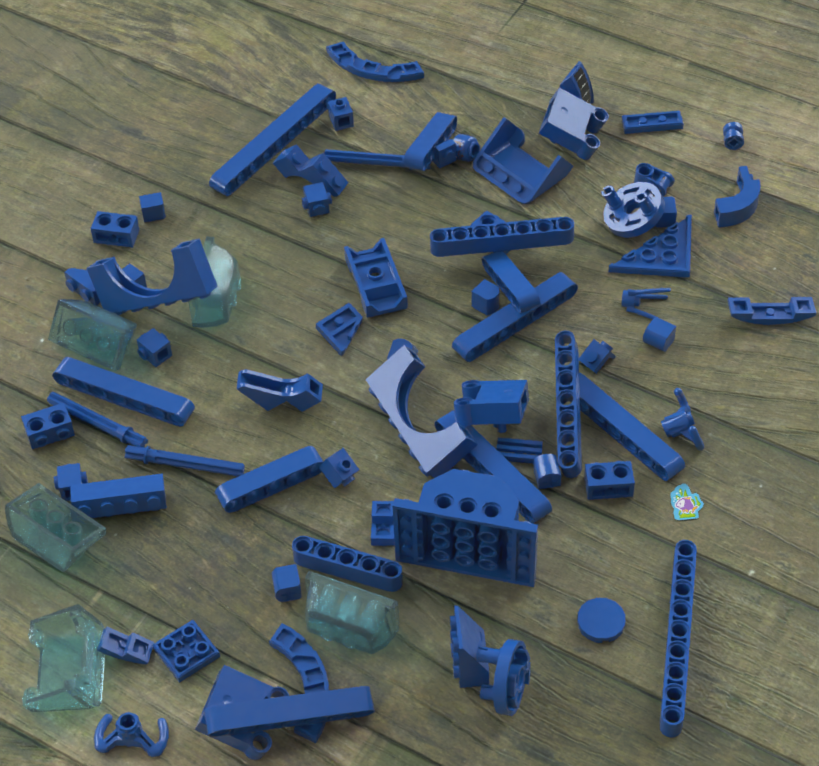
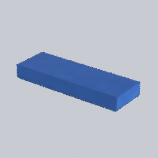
M680 111L623 115L621 120L625 134L683 129L684 125Z

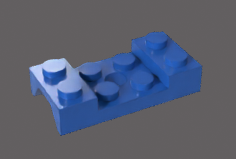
M384 238L379 239L376 245L368 250L356 252L349 246L344 247L345 260L350 273L354 277L367 318L408 308L406 292ZM372 273H378V274H380V275H379V276H372L371 274H372Z

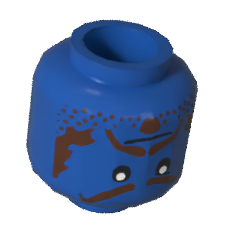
M458 134L453 139L456 143V159L466 162L475 159L480 151V145L475 137Z

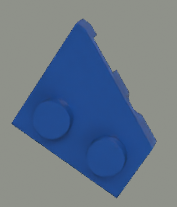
M349 302L317 322L316 329L342 356L361 325L363 317Z

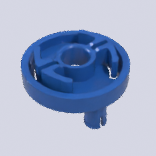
M631 183L622 187L617 192L613 186H606L603 188L604 191H601V194L607 201L603 214L604 221L611 232L619 237L639 236L653 228L663 215L665 209L664 198L658 188L651 183ZM639 208L636 212L631 214L633 210Z
M508 639L500 649L479 646L476 653V661L496 665L494 685L483 683L480 690V699L492 700L497 714L513 716L519 709L525 684L529 685L530 656L528 650H526L525 643L520 640Z

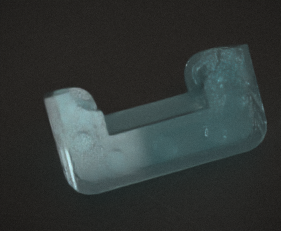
M76 604L30 621L29 640L40 650L37 688H27L22 698V706L31 712L86 710L98 707L102 702L105 654L97 651L105 628L96 617L81 605Z

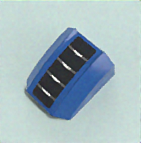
M579 61L562 81L560 88L592 104L594 103V95L591 81L585 67Z

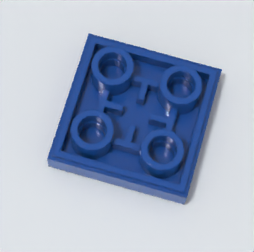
M191 620L152 645L154 651L179 683L220 657V652L194 620Z

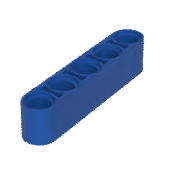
M437 112L406 151L404 167L425 171L435 158V146L448 141L457 126V116Z
M503 251L493 252L481 257L487 274L519 313L541 305L535 288Z
M307 446L219 485L215 490V494L224 510L232 513L320 474L322 471L319 466L324 461L315 447Z
M299 536L292 542L294 562L299 566L389 592L398 591L403 585L402 567L396 561L308 536Z

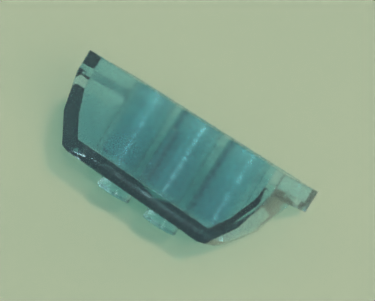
M206 236L203 249L218 287L207 298L199 299V297H194V299L188 301L193 327H215L227 323L232 307L236 306L237 303L236 292L241 289L238 261L226 249L215 243V237Z
M60 299L57 302L48 340L111 370L119 371L123 358L132 343L137 324L87 301Z
M40 483L5 505L6 520L13 538L62 572L80 560L96 541L106 535V528Z
M308 571L305 577L307 592L305 622L308 632L319 635L327 641L333 640L347 648H355L370 654L385 648L396 636L399 630L398 601Z

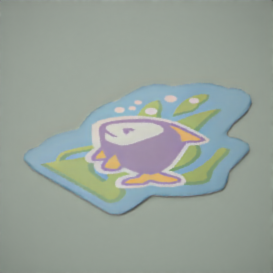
M686 484L678 485L670 494L671 505L674 508V518L676 520L699 518L698 511L704 505L697 493L692 494Z

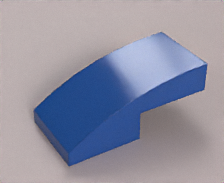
M372 501L371 546H395L392 507L394 501Z
M106 627L102 632L97 651L121 660L146 665L149 662L154 642L135 633L127 636L110 627Z

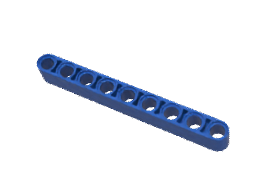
M321 84L313 86L211 176L209 186L225 196H230L328 109V101L336 99V92Z
M681 540L676 544L673 560L660 714V731L667 737H676L681 733L685 713L697 553L696 545L690 540ZM669 698H675L677 701L670 700ZM667 720H674V721H676V722H675V723H671V722H669V721H667Z

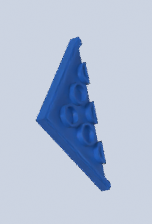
M687 215L684 220L674 223L659 236H654L644 242L643 246L637 250L633 249L622 256L621 260L615 264L611 263L608 272L689 278L692 215Z

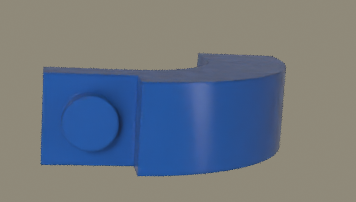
M740 166L738 169L737 184L740 193L732 197L716 198L714 215L718 228L742 223L750 218L757 209L761 187L760 179L753 180V175L749 174L747 166Z

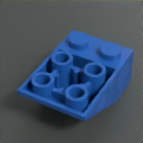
M454 606V616H450L451 657H453L454 679L459 678L460 688L482 686L483 683L489 684L488 663L476 661L478 647H486L484 630L459 606Z

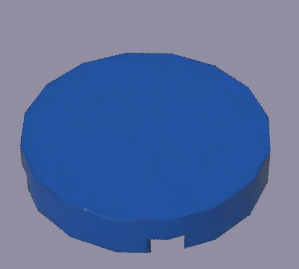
M594 598L585 602L579 609L577 616L578 628L582 635L596 643H603V641L608 640L609 642L614 641L622 634L625 628V613L622 607L613 600Z

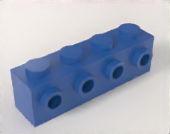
M163 474L70 485L74 520H87L96 517H110L119 514H133L167 508Z

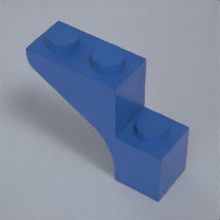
M297 144L282 151L273 162L274 166L285 178L299 176L312 184L323 182L326 192H330L334 197L338 196L349 183L324 153L309 159Z
M131 264L122 268L123 272L130 279L141 286L147 287L145 275L142 271ZM69 268L64 272L65 283L69 290L77 292L86 302L89 301L95 306L101 303L87 270Z
M247 369L241 370L238 373L237 390L267 411L288 401L303 412L322 400L323 384L308 373L294 379H282Z

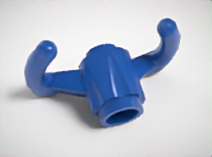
M676 388L674 394L680 408L676 413L664 417L665 420L661 421L667 437L683 435L694 443L697 450L702 451L704 443L696 427L692 426L695 422L690 406L683 391L680 388Z
M126 712L119 716L115 724L116 729L105 739L103 738L104 732L112 721V715L110 714L104 715L98 723L94 734L95 749L100 753H107L116 746H135L142 748L149 756L157 757L163 753L167 746L169 728L165 718L158 719L159 741L154 743L143 731L139 717L131 712Z

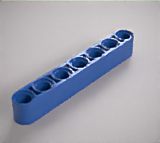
M556 217L435 229L430 233V251L436 257L567 245L574 240V221L569 217Z
M563 272L557 273L535 287L541 301L540 306L519 313L510 303L456 337L452 343V349L467 362L475 360L572 298L578 290V285Z
M564 330L555 337L558 464L563 475L568 478H574L582 470L579 353L574 334ZM569 401L572 402V403L569 404V405H564L566 402H569ZM573 421L570 425H565V423ZM570 441L573 442V444L565 446L566 443ZM574 462L573 465L566 466L567 463Z
M65 357L52 374L53 379L60 385L179 427L184 426L195 409L192 401L185 397L70 357Z
M579 373L580 410L662 480H670L685 468L684 460L676 451L585 375Z
M452 410L434 422L437 432L448 428L456 422L455 411ZM464 426L469 430L478 445L463 458L478 473L501 477L519 500V513L528 522L534 524L552 512L549 500L473 426Z
M360 686L215 705L206 708L204 716L208 736L219 737L364 717L373 714L375 709L370 687Z

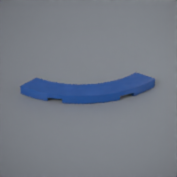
M344 42L326 46L327 53L335 63L348 72L366 79L383 82H405L424 78V72L417 61L393 64V66H382L378 62L360 59Z
M282 623L270 639V646L284 654L296 667L302 679L305 694L329 691L327 674L317 652L312 649L302 635ZM326 722L295 726L294 733L317 743Z

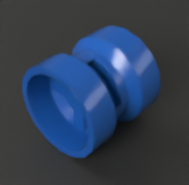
M738 122L727 123L723 127L724 145L730 150H737L744 145L743 127Z

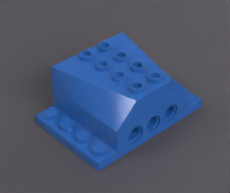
M452 469L424 483L419 502H413L409 499H394L392 507L395 561L534 587L536 581L538 525L528 521H519V500L501 477L491 474L474 473L468 470Z

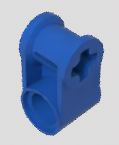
M641 163L636 167L634 183H651L658 190H661L660 193L663 197L666 195L668 187H671L675 182L674 177L669 172L660 170L648 163Z

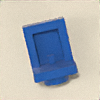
M452 139L435 146L433 162L439 169L456 161V143Z
M593 339L579 357V361L597 374L609 357L614 360L616 356L611 352L613 348L606 342L602 341L599 343Z

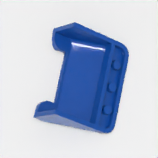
M504 117L475 157L473 168L520 203L529 204L565 178L574 166L558 155L548 168L520 149V146L525 142L524 132Z

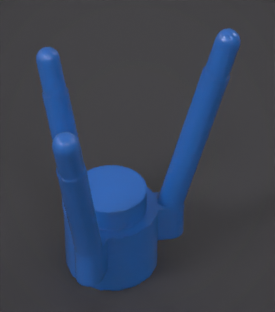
M671 288L623 290L622 307H627L626 312L636 313L653 320L656 316L636 309L635 306H640L641 299H667V295L653 293L670 292Z

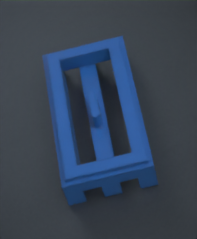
M498 437L496 450L508 461L534 464V458L542 455L543 441Z

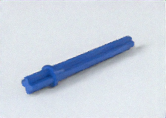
M328 149L324 152L331 162L404 167L405 155Z
M51 392L47 397L49 404L54 406L64 403L69 414L119 438L124 444L129 443L133 446L144 448L145 444L148 443V439L134 432L132 427L120 425L55 392Z
M128 445L125 448V458L143 461L144 464L151 462L232 476H241L245 471L243 463L151 449L150 446L143 448Z

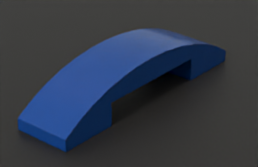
M749 297L728 298L727 300L731 317L753 324H787L816 316L812 297H791L789 303H751Z

